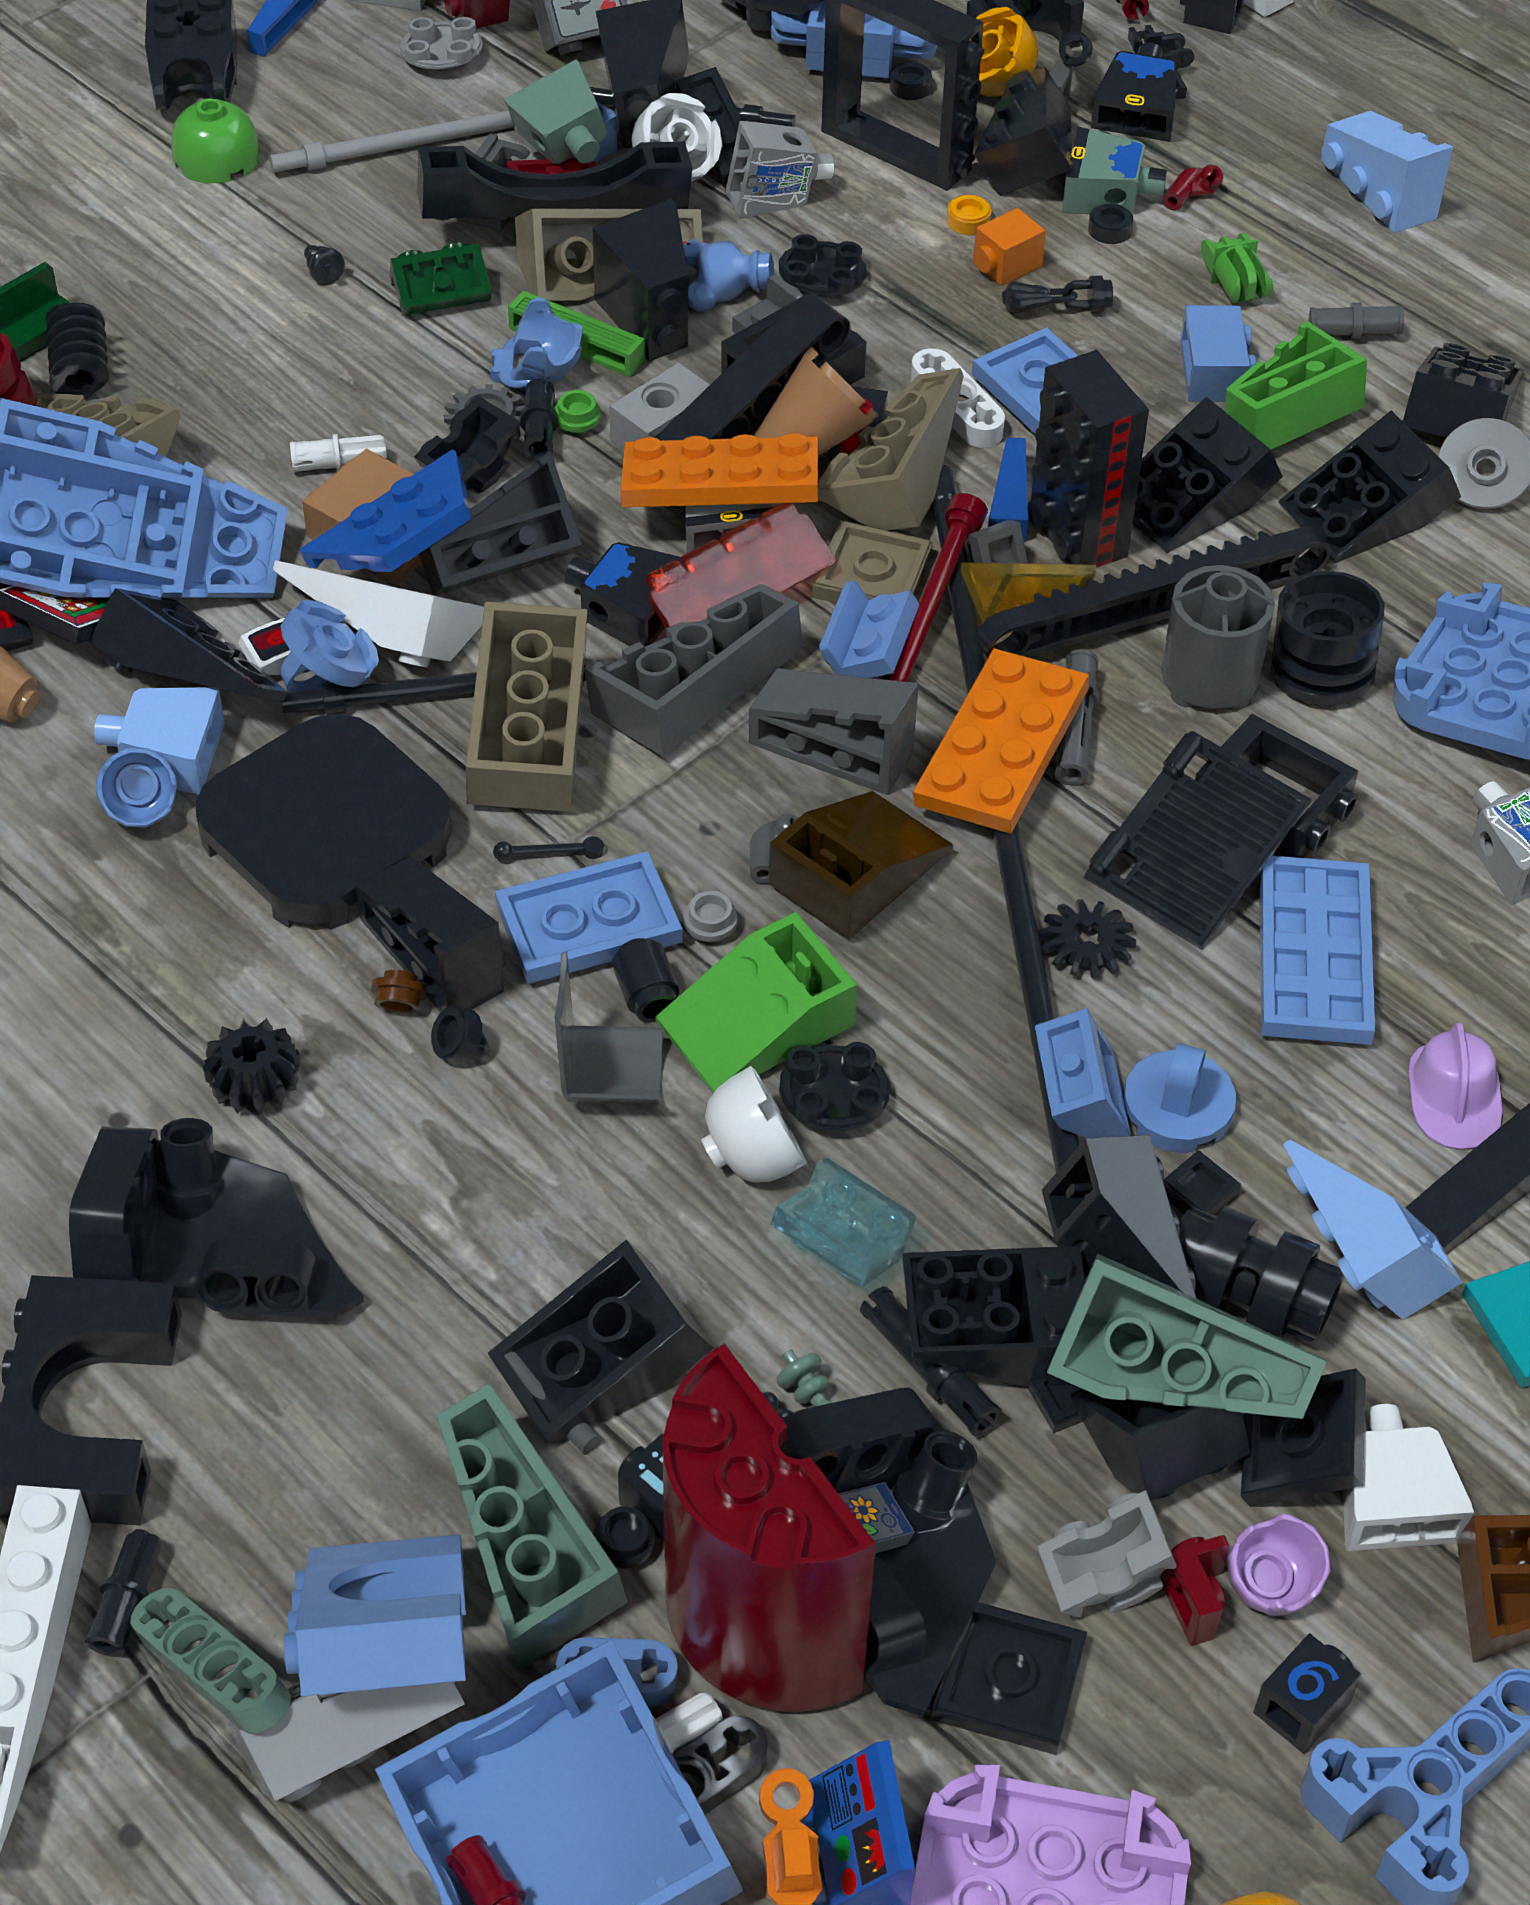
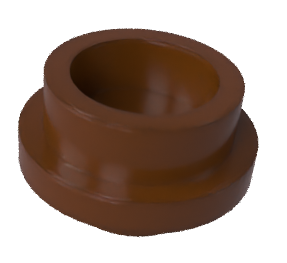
M387 970L384 972V977L372 980L371 992L375 994L374 1004L386 1011L399 1013L416 1012L419 1008V1001L426 997V986L417 982V975L408 971Z

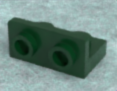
M456 242L444 246L441 250L425 253L420 250H410L390 260L389 277L391 285L396 288L402 316L491 300L492 290L479 243L467 245L462 242Z

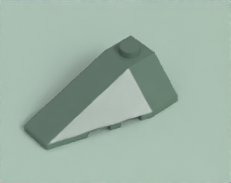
M1097 1254L1047 1373L1106 1399L1150 1401L1163 1403L1164 1405L1218 1408L1232 1412L1302 1419L1327 1364V1360L1154 1278Z

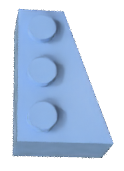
M1367 111L1327 124L1324 145L1321 150V161L1393 233H1397L1437 219L1453 146L1446 143L1435 145L1428 141V135L1421 132L1410 134L1403 131L1402 124L1373 111Z

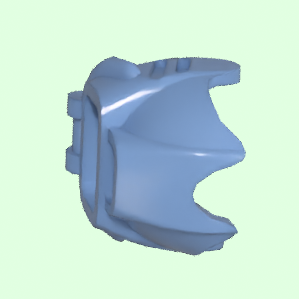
M541 297L533 298L525 308L515 336L508 340L502 349L493 348L491 361L494 363V367L490 368L491 380L502 382L506 386L515 389H525L527 383L534 379H545L546 381L560 380L573 368L580 357L583 326L578 323H569L554 315L548 300ZM525 354L519 365L513 369V356Z

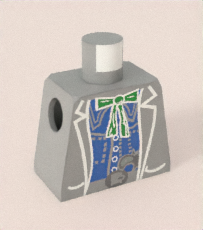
M740 121L726 194L739 218L801 207L808 200L812 180L832 178L834 173L833 157L830 152L816 153L805 130L799 127Z
M1492 781L1483 785L1472 799V803L1479 809L1480 813L1471 841L1476 854L1511 905H1514L1530 897V787L1509 796L1497 782Z

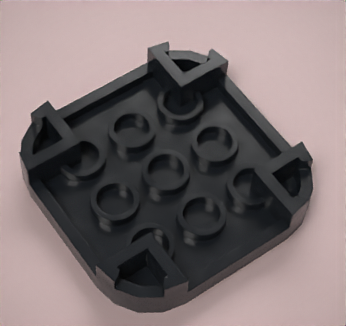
M345 714L320 715L300 723L217 773L203 785L196 799V817L201 844L209 857L218 853L271 904L273 918L288 928L292 926L293 921L305 924L328 922L330 930L348 923L347 908L358 902L357 884L410 856L418 862L425 860L434 868L447 856L446 846L452 834L449 797L441 786L375 726L359 717Z

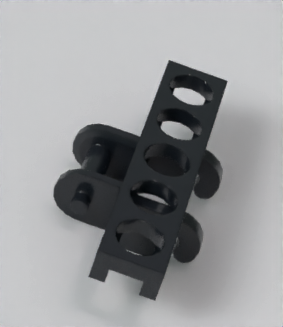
M1145 25V30L1138 32L1134 27L1129 28L1128 40L1135 53H1138L1139 47L1142 44L1154 43L1162 48L1163 58L1173 59L1177 63V69L1187 67L1194 61L1193 51L1189 48H1183L1186 40L1182 34L1173 33L1165 35L1164 32L1155 33L1151 25ZM1177 70L1176 89L1178 91H1176L1175 100L1186 98L1187 87Z

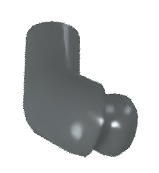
M782 814L777 820L771 821L755 831L750 841V877L752 880L761 884L769 883L770 842L798 819L797 816Z

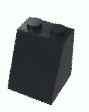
M647 0L595 11L606 73L623 148L633 146L632 134L635 122L649 104L668 93L678 94L676 80L684 78L690 58L682 0Z
M669 199L592 227L595 301L620 329L645 339V358L649 362L688 347V271L676 202L673 199Z

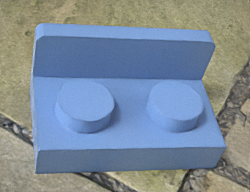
M855 580L845 582L819 645L823 659L831 666L836 675L872 678L894 673L919 607V603L911 590L891 595L882 594L868 600Z

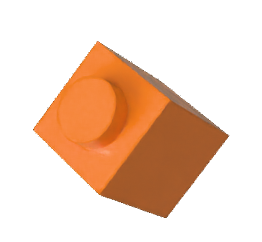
M1015 208L976 227L973 264L1000 286H1003L1042 267L1046 230L1019 208Z

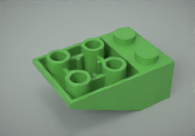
M794 912L749 934L656 1016V1022L663 1028L665 1034L713 1094L729 1078L750 1066L759 1075L786 1061L789 1052L793 1048L801 1045L814 1047L855 1026L857 984L798 913Z

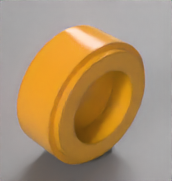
M976 195L956 197L948 204L947 224L953 231L959 234L975 235L976 227L991 220V206L985 199Z

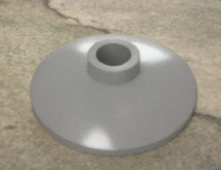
M1493 418L1469 421L1450 433L1440 449L1439 458L1450 467L1461 494V498L1457 501L1464 505L1478 509L1499 508L1518 499L1530 485V441L1519 428L1509 422ZM1481 465H1489L1495 472L1492 475L1484 476L1477 472V468Z

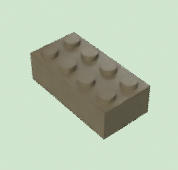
M485 601L466 761V804L571 812L586 654L587 609Z

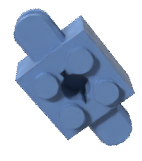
M826 0L811 8L803 16L771 11V38L774 42L806 46V69L819 70L823 72ZM865 13L862 76L866 78H889L894 56L927 60L934 56L937 46Z

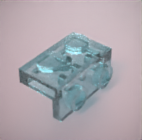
M824 1158L816 1164L809 1186L776 1207L770 1225L788 1236L798 1247L809 1250L833 1266L843 1277L854 1280L861 1286H865L900 1262L915 1224L916 1216L834 1161Z

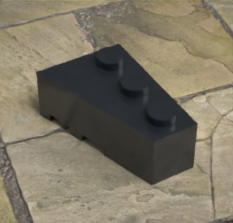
M1045 66L1031 72L1022 70L1014 74L1007 81V87L1000 101L995 106V112L988 126L983 131V137L974 153L975 158L1000 196L1073 169V163L1068 156V152L1072 151V143L1068 138V133L1071 132V107Z

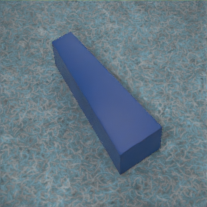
M267 0L247 30L250 52L265 57L317 3V0Z
M1007 438L990 510L988 527L1009 519L1020 522L1024 542H1026L1028 525L1026 438Z

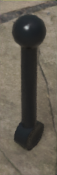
M595 836L587 837L583 843L512 846L508 842L501 841L494 846L493 854L495 859L501 862L509 861L512 856L583 853L589 859H596L602 856L604 843Z

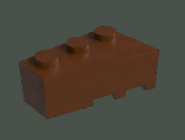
M1530 1515L1472 1516L1457 1539L1472 1659L1473 1662L1530 1642Z

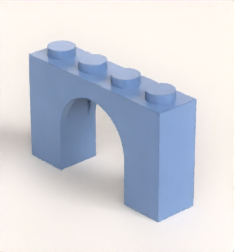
M461 1534L309 1548L306 1569L296 1570L295 1572L296 1590H292V1611L288 1612V1632L284 1634L287 1674L299 1673L301 1696L466 1681V1656L462 1615H466V1590Z

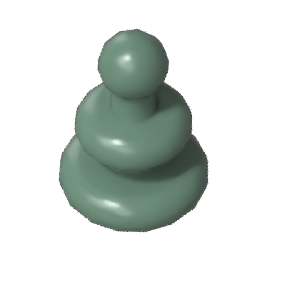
M792 1349L786 1351L782 1357L788 1366L779 1373L777 1377L778 1386L783 1389H790L798 1385L799 1387L794 1393V1399L799 1404L811 1402L815 1407L833 1403L827 1400L823 1394L829 1386L828 1378L823 1375L813 1376L821 1366V1357L818 1354L810 1353L798 1358Z

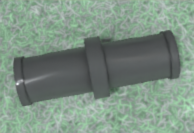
M1361 302L1351 303L1350 307L1316 309L1312 307L1309 310V322L1329 335H1350L1351 339H1361L1362 335L1396 333L1400 335L1403 334L1404 309L1403 305L1362 307Z

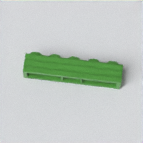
M523 290L508 306L509 329L517 331L528 303L533 298H538L539 296ZM549 301L554 315L569 323H578L583 326L580 342L582 347L581 358L628 377H631L639 366L645 362L644 338Z

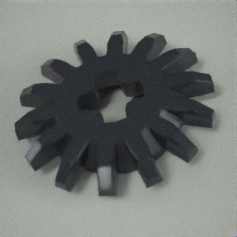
M1078 899L1076 902L1077 914L1071 907L1062 903L1057 907L1058 912L1062 916L1047 914L1044 917L1043 922L1051 926L1040 929L1039 936L1040 938L1052 940L1042 945V952L1047 954L1057 951L1058 955L1052 964L1057 968L1063 963L1071 965V975L1078 976L1080 969L1090 970L1091 978L1099 977V969L1104 966L1113 974L1119 971L1114 960L1115 958L1129 963L1132 959L1131 954L1123 947L1136 948V939L1126 935V933L1134 932V927L1129 922L1115 923L1123 917L1122 912L1118 909L1110 911L1105 916H1101L1105 907L1104 902L1099 901L1095 905L1093 912H1088L1084 900ZM1081 929L1084 932H1090L1093 929L1097 930V941L1099 943L1095 944L1091 941H1086L1081 944L1077 942L1079 935L1077 930Z

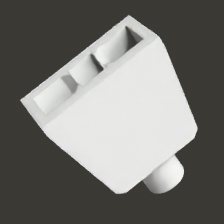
M1379 1404L1368 1408L1365 1411L1366 1431L1364 1437L1363 1486L1343 1489L1346 1550L1358 1551L1457 1543V1539L1472 1518L1474 1511L1439 1432L1431 1427L1404 1429L1399 1409L1393 1404Z

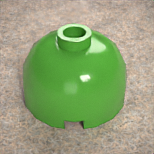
M212 98L201 100L183 110L173 125L171 136L173 163L176 168L177 165L180 166L183 170V175L190 180L201 183L231 181L230 174L243 169V175L245 176L259 162L260 149L255 126L245 111L233 103Z

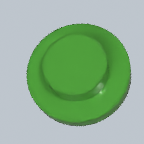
M571 390L564 393L555 406L558 415V426L572 433H583L591 430L598 425L601 419V409L594 396L583 390Z

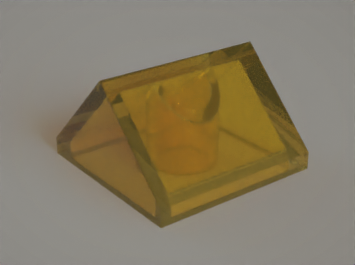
M961 563V573L983 623L990 616L1000 611L1032 603L1036 593L1050 598L1051 591L1054 588L1064 593H1068L1069 584L1072 583L1085 588L1087 579H1094L1096 575V565Z

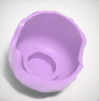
M1279 1514L1272 1519L1248 1526L1237 1536L1227 1559L1230 1584L1244 1604L1271 1616L1288 1615L1306 1607L1320 1594L1331 1572L1328 1546L1316 1528L1288 1514Z

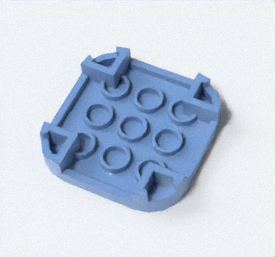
M1483 582L1482 592L1462 594L1454 597L1451 592L1446 591L1437 600L1435 618L1407 659L1398 658L1395 668L1393 702L1397 714L1408 724L1426 732L1530 760V608L1501 601L1502 585Z

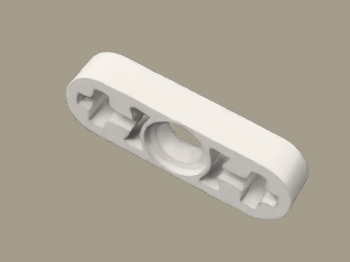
M934 348L923 349L917 352L912 358L911 382L919 374L961 368L964 377L960 395H964L969 399L957 402L952 428L965 442L974 447L988 448L997 445L1003 438L1005 422L1003 410L947 352Z

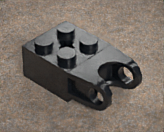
M147 0L145 49L156 110H168L177 96L188 92H201L209 95L212 99L230 102L233 87L237 85V28L233 0Z

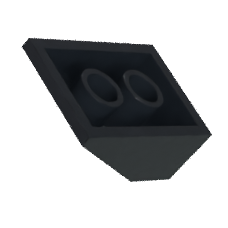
M626 1239L491 1349L488 1355L543 1438L548 1443H552L567 1436L571 1429L579 1424L594 1423L668 1387L711 1352L714 1347L655 1265ZM515 1352L542 1385L545 1399H539L530 1393L504 1355Z

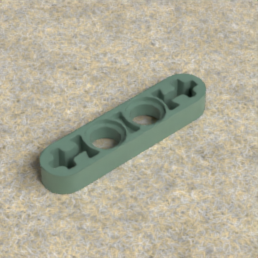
M162 1588L154 1591L143 1598L135 1607L130 1623L147 1649L240 1730L246 1733H260L270 1729L285 1716L291 1705V1695L273 1667L179 1590ZM166 1620L174 1622L168 1629L163 1624ZM205 1638L197 1647L182 1654L191 1644ZM237 1663L229 1673L212 1681L220 1671L227 1666ZM251 1689L258 1695L254 1700L244 1697Z

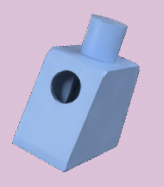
M140 688L133 693L125 716L98 715L94 730L95 742L97 745L118 747V752L124 748H148L163 756L171 765L172 771L176 775L177 790L199 795L203 785L206 783L225 724L219 688Z

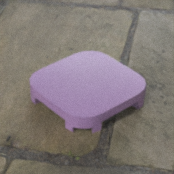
M974 1765L972 1773L950 1781L939 1793L933 1792L924 1815L910 1905L1185 1904L1187 1877L1191 1866L1189 1839L1183 1840L1175 1823L1155 1806L1156 1798L1131 1790L1129 1800L1001 1777L999 1776L1000 1765Z

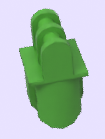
M1240 233L1237 239L1232 240L1228 236L1220 237L1219 242L1212 243L1210 239L1201 242V255L1211 272L1210 283H1221L1233 304L1238 302V300L1242 302L1252 301L1255 298V292L1259 299H1263L1269 296L1274 289L1273 281L1256 255L1258 239L1251 240L1247 233Z

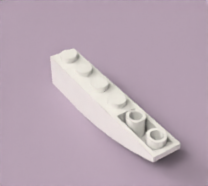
M17 1485L0 1554V1853L27 1778L51 1698L92 1526L80 1490Z

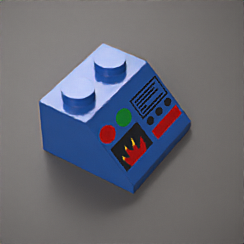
M890 1741L875 1742L809 1780L814 1793L813 1805L802 1823L818 1835V1863L823 1888L813 1905H910L915 1866Z

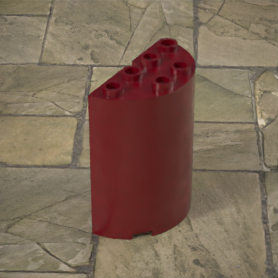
M724 1343L699 1361L681 1382L672 1398V1407L663 1434L665 1603L670 1629L679 1649L694 1670L719 1691L736 1700L763 1709L791 1712L810 1711L834 1706L863 1693L876 1543L810 1456L804 1459H794L781 1451V1444L787 1440V1425Z

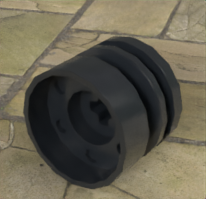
M1319 571L1303 574L1289 581L1279 593L1270 672L1277 686L1291 697L1301 701L1329 706L1348 703L1366 694L1375 681L1379 643L1384 619L1385 603L1379 591L1364 579L1345 572Z

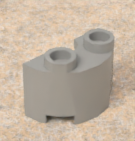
M1146 1490L1141 1493L1126 1494L1115 1499L1108 1507V1517L1101 1523L1092 1527L1086 1521L1066 1524L1056 1531L1054 1538L1037 1546L1062 1613L1081 1617L1082 1607L1107 1602L1110 1613L1121 1611L1144 1601L1161 1590L1163 1584L1159 1575L1165 1569H1176V1562Z

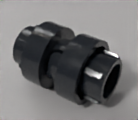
M1224 1206L1217 1216L1196 1207L1186 1211L1179 1223V1240L1186 1264L1191 1267L1194 1273L1196 1299L1221 1311L1226 1309L1228 1303L1249 1312L1246 1320L1247 1323L1281 1339H1284L1286 1333L1308 1342L1317 1340L1320 1337L1339 1294L1344 1275L1339 1267L1318 1259L1319 1244L1288 1231L1283 1233L1276 1246L1256 1238L1259 1219L1228 1206Z

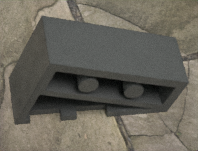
M776 668L749 708V744L888 795L913 756L919 683Z

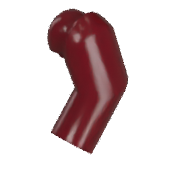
M1213 164L1206 165L1204 168L1185 169L1178 175L1164 194L1163 203L1168 209L1176 211L1181 209L1188 198L1213 194L1223 182L1222 170Z

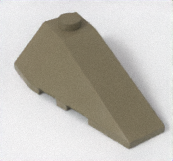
M961 368L919 374L886 407L889 416L875 427L866 426L857 435L861 444L849 456L847 453H839L830 462L818 482V499L868 527L885 531L896 529L898 531H908L919 527L935 498L964 377Z

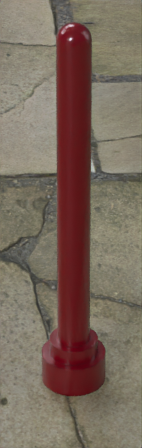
M958 493L951 498L945 513L946 526L949 530L920 599L917 613L894 673L889 674L887 680L909 681L965 541L969 538V534L977 532L982 528L988 508L980 498L974 495Z

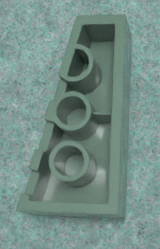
M488 1383L436 1416L500 1613L504 1631L521 1672L628 1603L619 1572L492 1385Z

